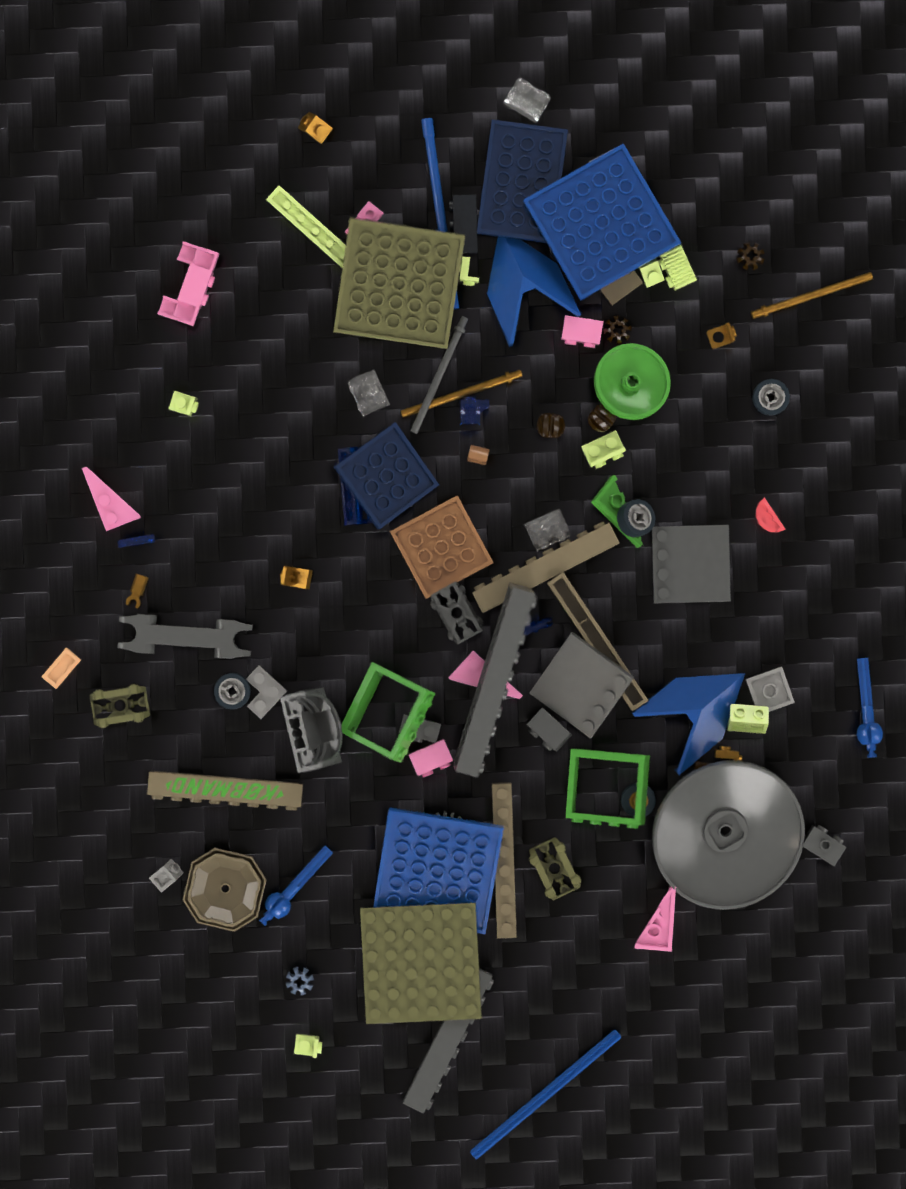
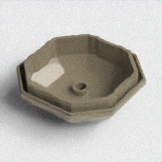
M213 848L191 862L183 901L197 923L235 932L258 917L267 879L252 856ZM223 885H227L229 887L228 892H224L222 890Z

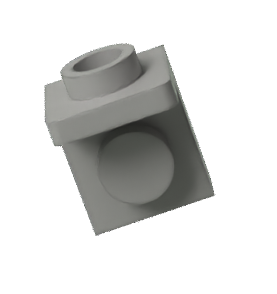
M170 859L149 879L162 893L183 874V871L177 863Z

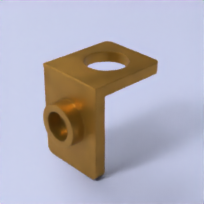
M729 322L707 331L712 349L734 342L737 336L734 326H730ZM715 332H721L724 335L722 342L717 343L713 340Z

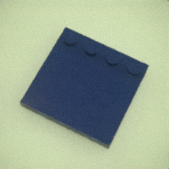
M396 422L334 466L339 476L378 530L439 486V483Z

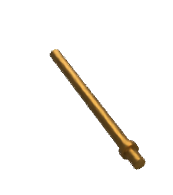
M869 272L769 306L763 305L760 309L751 311L753 319L760 316L767 317L770 313L872 280L873 276Z
M521 370L512 373L506 372L503 376L433 399L429 409L506 382L512 383V380L523 377ZM422 403L401 410L403 418L418 413Z

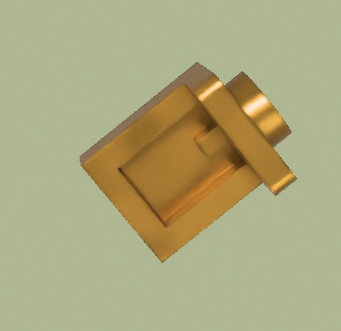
M310 112L302 117L298 127L321 144L333 129L317 115Z
M284 566L280 575L281 585L310 589L313 570Z
M719 746V749H714L715 758L742 761V755H739V751L731 750L729 746Z

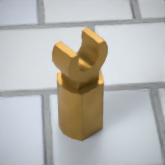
M139 574L135 575L130 590L132 594L126 599V605H129L130 601L134 599L137 602L135 608L138 609L140 607V595L143 596L148 577Z

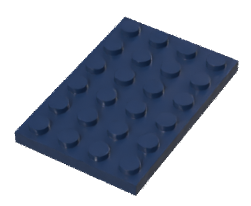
M492 119L477 234L547 243L523 200L562 178L568 134L567 129Z

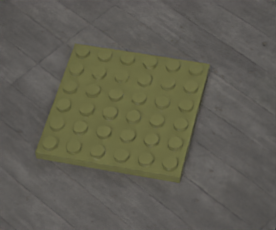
M350 217L333 332L448 349L465 235Z
M476 902L360 908L366 1024L482 1019Z

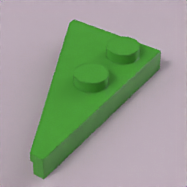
M615 475L610 476L591 503L637 548L641 547L643 544L641 536L634 538L627 536L618 526L617 513L626 502L623 492L620 493L616 484L617 477Z

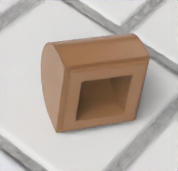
M471 445L467 460L486 465L490 449Z

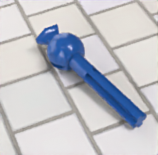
M860 658L857 659L863 724L859 725L856 735L858 741L862 745H866V749L869 751L867 758H875L877 754L874 751L876 750V744H879L883 738V730L879 723L874 721L869 659Z
M324 846L282 893L275 892L269 895L265 901V909L267 911L259 921L266 926L267 921H271L273 917L277 919L285 917L291 909L289 901L333 852Z

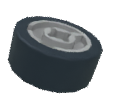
M767 379L759 383L754 389L752 396L755 408L760 413L769 416L779 414L785 410L790 399L788 388L777 379ZM768 394H773L774 400L769 401Z
M640 499L629 501L622 505L617 513L618 526L627 536L634 538L645 535L655 525L654 511L646 501Z
M238 673L223 675L214 686L216 701L226 709L240 708L250 698V684L244 676ZM232 687L236 690L234 695L229 693V689Z

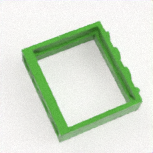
M372 662L341 724L342 733L401 763L404 756L408 754L411 742L416 738V732L425 719L428 707L432 705L431 701L435 693ZM383 674L420 693L392 751L355 733Z
M578 748L571 749L566 818H572L571 822L576 823L590 820V824L601 825V822H608V826L620 827L621 823L627 824V828H638V825H644L650 755ZM579 757L639 763L635 818L575 812Z

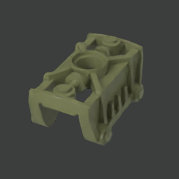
M131 684L128 686L129 688L105 692L103 690H95L90 695L94 725L106 728L108 724L133 720L139 723L149 717L150 710L146 687ZM144 692V696L137 701L128 699L132 694ZM107 699L110 701L106 703V706L94 704V700ZM117 700L125 702L126 707L123 711H118L115 708ZM134 705L146 707L147 711L135 713L131 708H134ZM102 710L112 712L108 717L96 719V715L101 713Z
M556 837L529 849V861L538 871L546 888V896L553 901L579 889L581 883L580 876L575 874L566 856L564 843L562 844ZM550 842H553L557 851L556 858L553 854L550 855L549 853ZM539 848L541 852L545 853L546 858L544 859L546 863L539 859L535 849ZM552 863H557L560 866V871L556 874H552L549 871V866ZM563 874L570 878L574 888L564 884L563 879L565 878ZM553 879H555L556 883L559 882L560 884L559 895H556L552 886Z

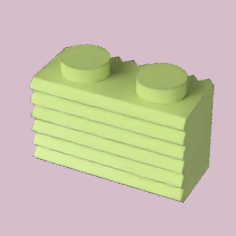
M681 245L659 256L658 263L661 270H665L668 275L665 279L669 288L673 287L675 291L697 280Z

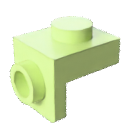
M462 256L460 281H463V285L474 286L475 283H479V278L468 276L470 257Z
M656 258L639 268L647 288L664 281Z

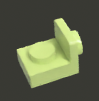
M174 391L169 410L191 416L192 413H196L199 402H196L197 398Z
M296 1034L294 1054L313 1056V1058H317V1053L321 1054L322 1042H319V1036Z

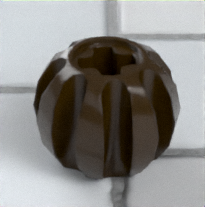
M749 242L744 243L745 250L739 248L737 254L742 256L736 258L738 264L744 262L742 268L745 270L748 269V265L752 267V270L758 269L756 262L762 265L765 260L760 258V255L765 254L764 250H757L759 244L755 242L753 247H750ZM750 252L755 256L752 261H750L749 257H746Z
M613 316L614 322L612 323L608 319L605 324L609 326V329H603L604 334H610V337L607 338L610 343L615 338L617 340L616 344H622L621 338L623 337L627 341L630 336L626 334V331H632V327L625 326V323L628 322L625 317L620 322L619 316ZM615 325L618 328H622V330L620 331V335L618 333L613 332V330L615 329Z
M598 404L588 415L589 425L598 432L607 431L616 420V415L609 412L602 404Z
M544 413L538 418L537 431L541 436L558 438L563 434L565 422L561 415Z

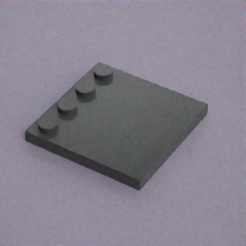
M729 525L662 526L652 528L654 603L731 601Z
M572 632L532 688L530 694L589 738H592L635 677Z

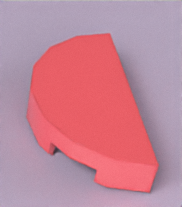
M764 497L756 508L758 524L769 532L785 530V527Z

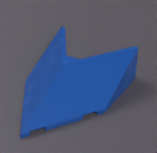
M498 237L487 296L509 347L514 343L523 293L535 288L573 313L575 317L581 316L557 263L520 239Z
M745 673L675 678L651 696L646 703L631 712L634 717L686 713L692 721L693 726L678 768L675 769L677 774L680 775L723 739L730 717V705L736 702Z

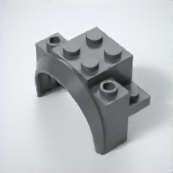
M324 687L281 697V704L298 773L341 763L342 726L335 707L326 698Z

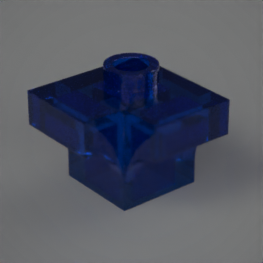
M464 397V400H460L461 425L480 424V415L485 409H489V400H476V397Z

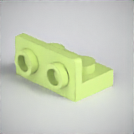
M616 430L581 446L590 467L595 466L596 469L606 465L605 461L610 458L615 461L623 457V452L626 451Z
M741 704L730 705L727 731L766 734L769 724V707Z

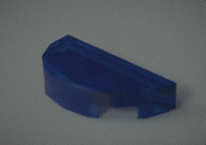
M155 535L122 539L118 541V547L156 542Z

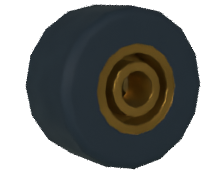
M637 783L627 786L621 794L622 807L632 817H635ZM649 786L647 788L645 817L653 811L656 804L655 794Z

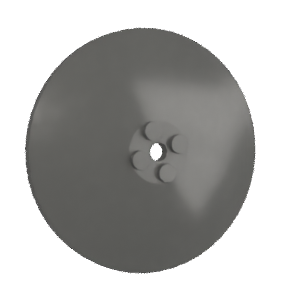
M721 761L692 771L676 783L668 792L655 817L652 846L656 863L663 877L673 889L676 887L678 894L690 902L703 907L736 909L757 903L766 898L788 879L802 853L805 825L797 798L786 783L776 774L750 762ZM723 827H730L729 833L725 835L720 833Z

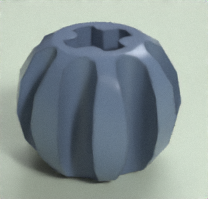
M299 967L293 968L295 974L288 972L286 978L291 979V981L285 982L286 987L292 986L293 990L291 993L295 995L297 990L301 992V995L306 994L304 988L311 990L313 984L308 983V981L314 980L313 974L307 976L306 973L309 970L304 968L303 972L299 971ZM298 977H302V981L305 982H302L301 985H298V982L295 980H297Z

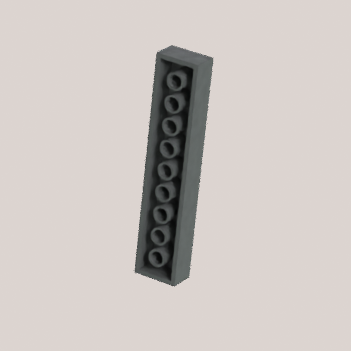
M509 582L453 761L454 769L457 772L478 778V774L484 770V755H488L491 747L489 739L490 736L493 737L497 727L495 720L500 718L502 707H500L501 701L506 699L508 693L506 685L508 681L511 682L514 673L512 666L513 663H517L520 654L518 647L519 644H523L525 639L524 628L529 626L531 620L529 612L536 604L537 597H535V593L531 588Z

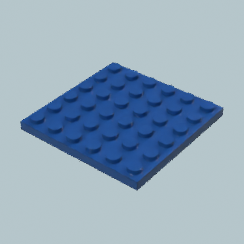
M624 143L523 200L580 301L681 244Z
M389 808L373 907L476 902L477 933L486 934L504 826Z

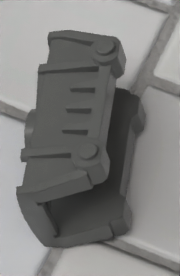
M455 581L430 595V605L432 609L437 610L446 626L448 638L458 645L482 632L483 620L479 615H476L466 597L465 587ZM451 586L454 587L458 594V602L450 597ZM438 593L448 600V603H446L448 608L441 605L436 596ZM455 607L461 608L463 612L462 616L458 619L453 618L451 615V611ZM465 618L472 620L477 632L474 633L470 628H467ZM456 622L464 630V639L460 640L455 630Z

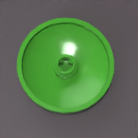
M622 344L612 348L602 357L595 370L594 388L599 401L609 412L623 419L639 420L651 416L662 407L670 392V374L665 362L655 351L640 344Z

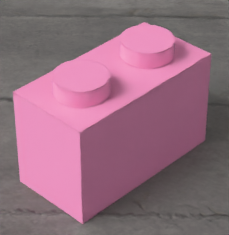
M565 315L561 340H565V344L576 345V342L584 343V347L595 348V345H600L603 321Z
M444 739L409 754L417 775H422L423 778L433 774V769L440 767V770L451 766L450 762L453 761Z

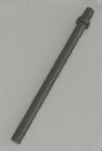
M461 316L458 325L454 327L455 332L448 345V349L443 356L410 430L415 434L418 433L459 339L466 331L464 328L468 318Z

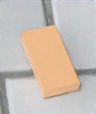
M66 647L42 675V678L57 689L81 659Z

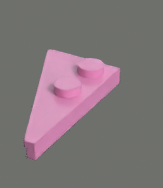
M82 468L106 531L141 518L140 514L120 498L89 468Z
M472 651L448 678L477 687L485 661ZM507 682V696L520 699L523 695Z
M670 886L636 941V949L672 952L676 887L673 889Z

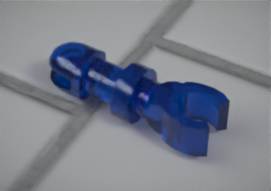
M544 618L536 623L535 621L531 622V625L524 628L525 636L533 631L536 633L539 629L551 627L553 622L547 624L546 622L552 619Z

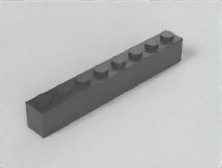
M479 968L482 1006L486 998L483 994L486 989L490 990L494 980L491 973ZM475 1019L444 1020L403 1099V1104L423 1114L426 1109L430 1110L434 1101L431 1098L434 1092H439L442 1086L440 1080L443 1075L447 1076L451 1068L448 1064L451 1058H456L460 1050L457 1046L460 1041L464 1042L468 1034L466 1028L468 1024L472 1025Z

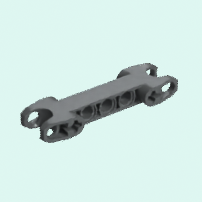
M138 614L134 616H120L119 622L131 624L136 629L135 639L131 642L118 643V648L136 653L155 654V644L214 648V658L251 657V651L238 648L234 641L235 635L239 631L253 630V625L235 620L216 619L215 629L156 625L157 615Z

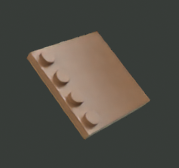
M458 495L390 531L426 599L455 581L460 582L493 564Z

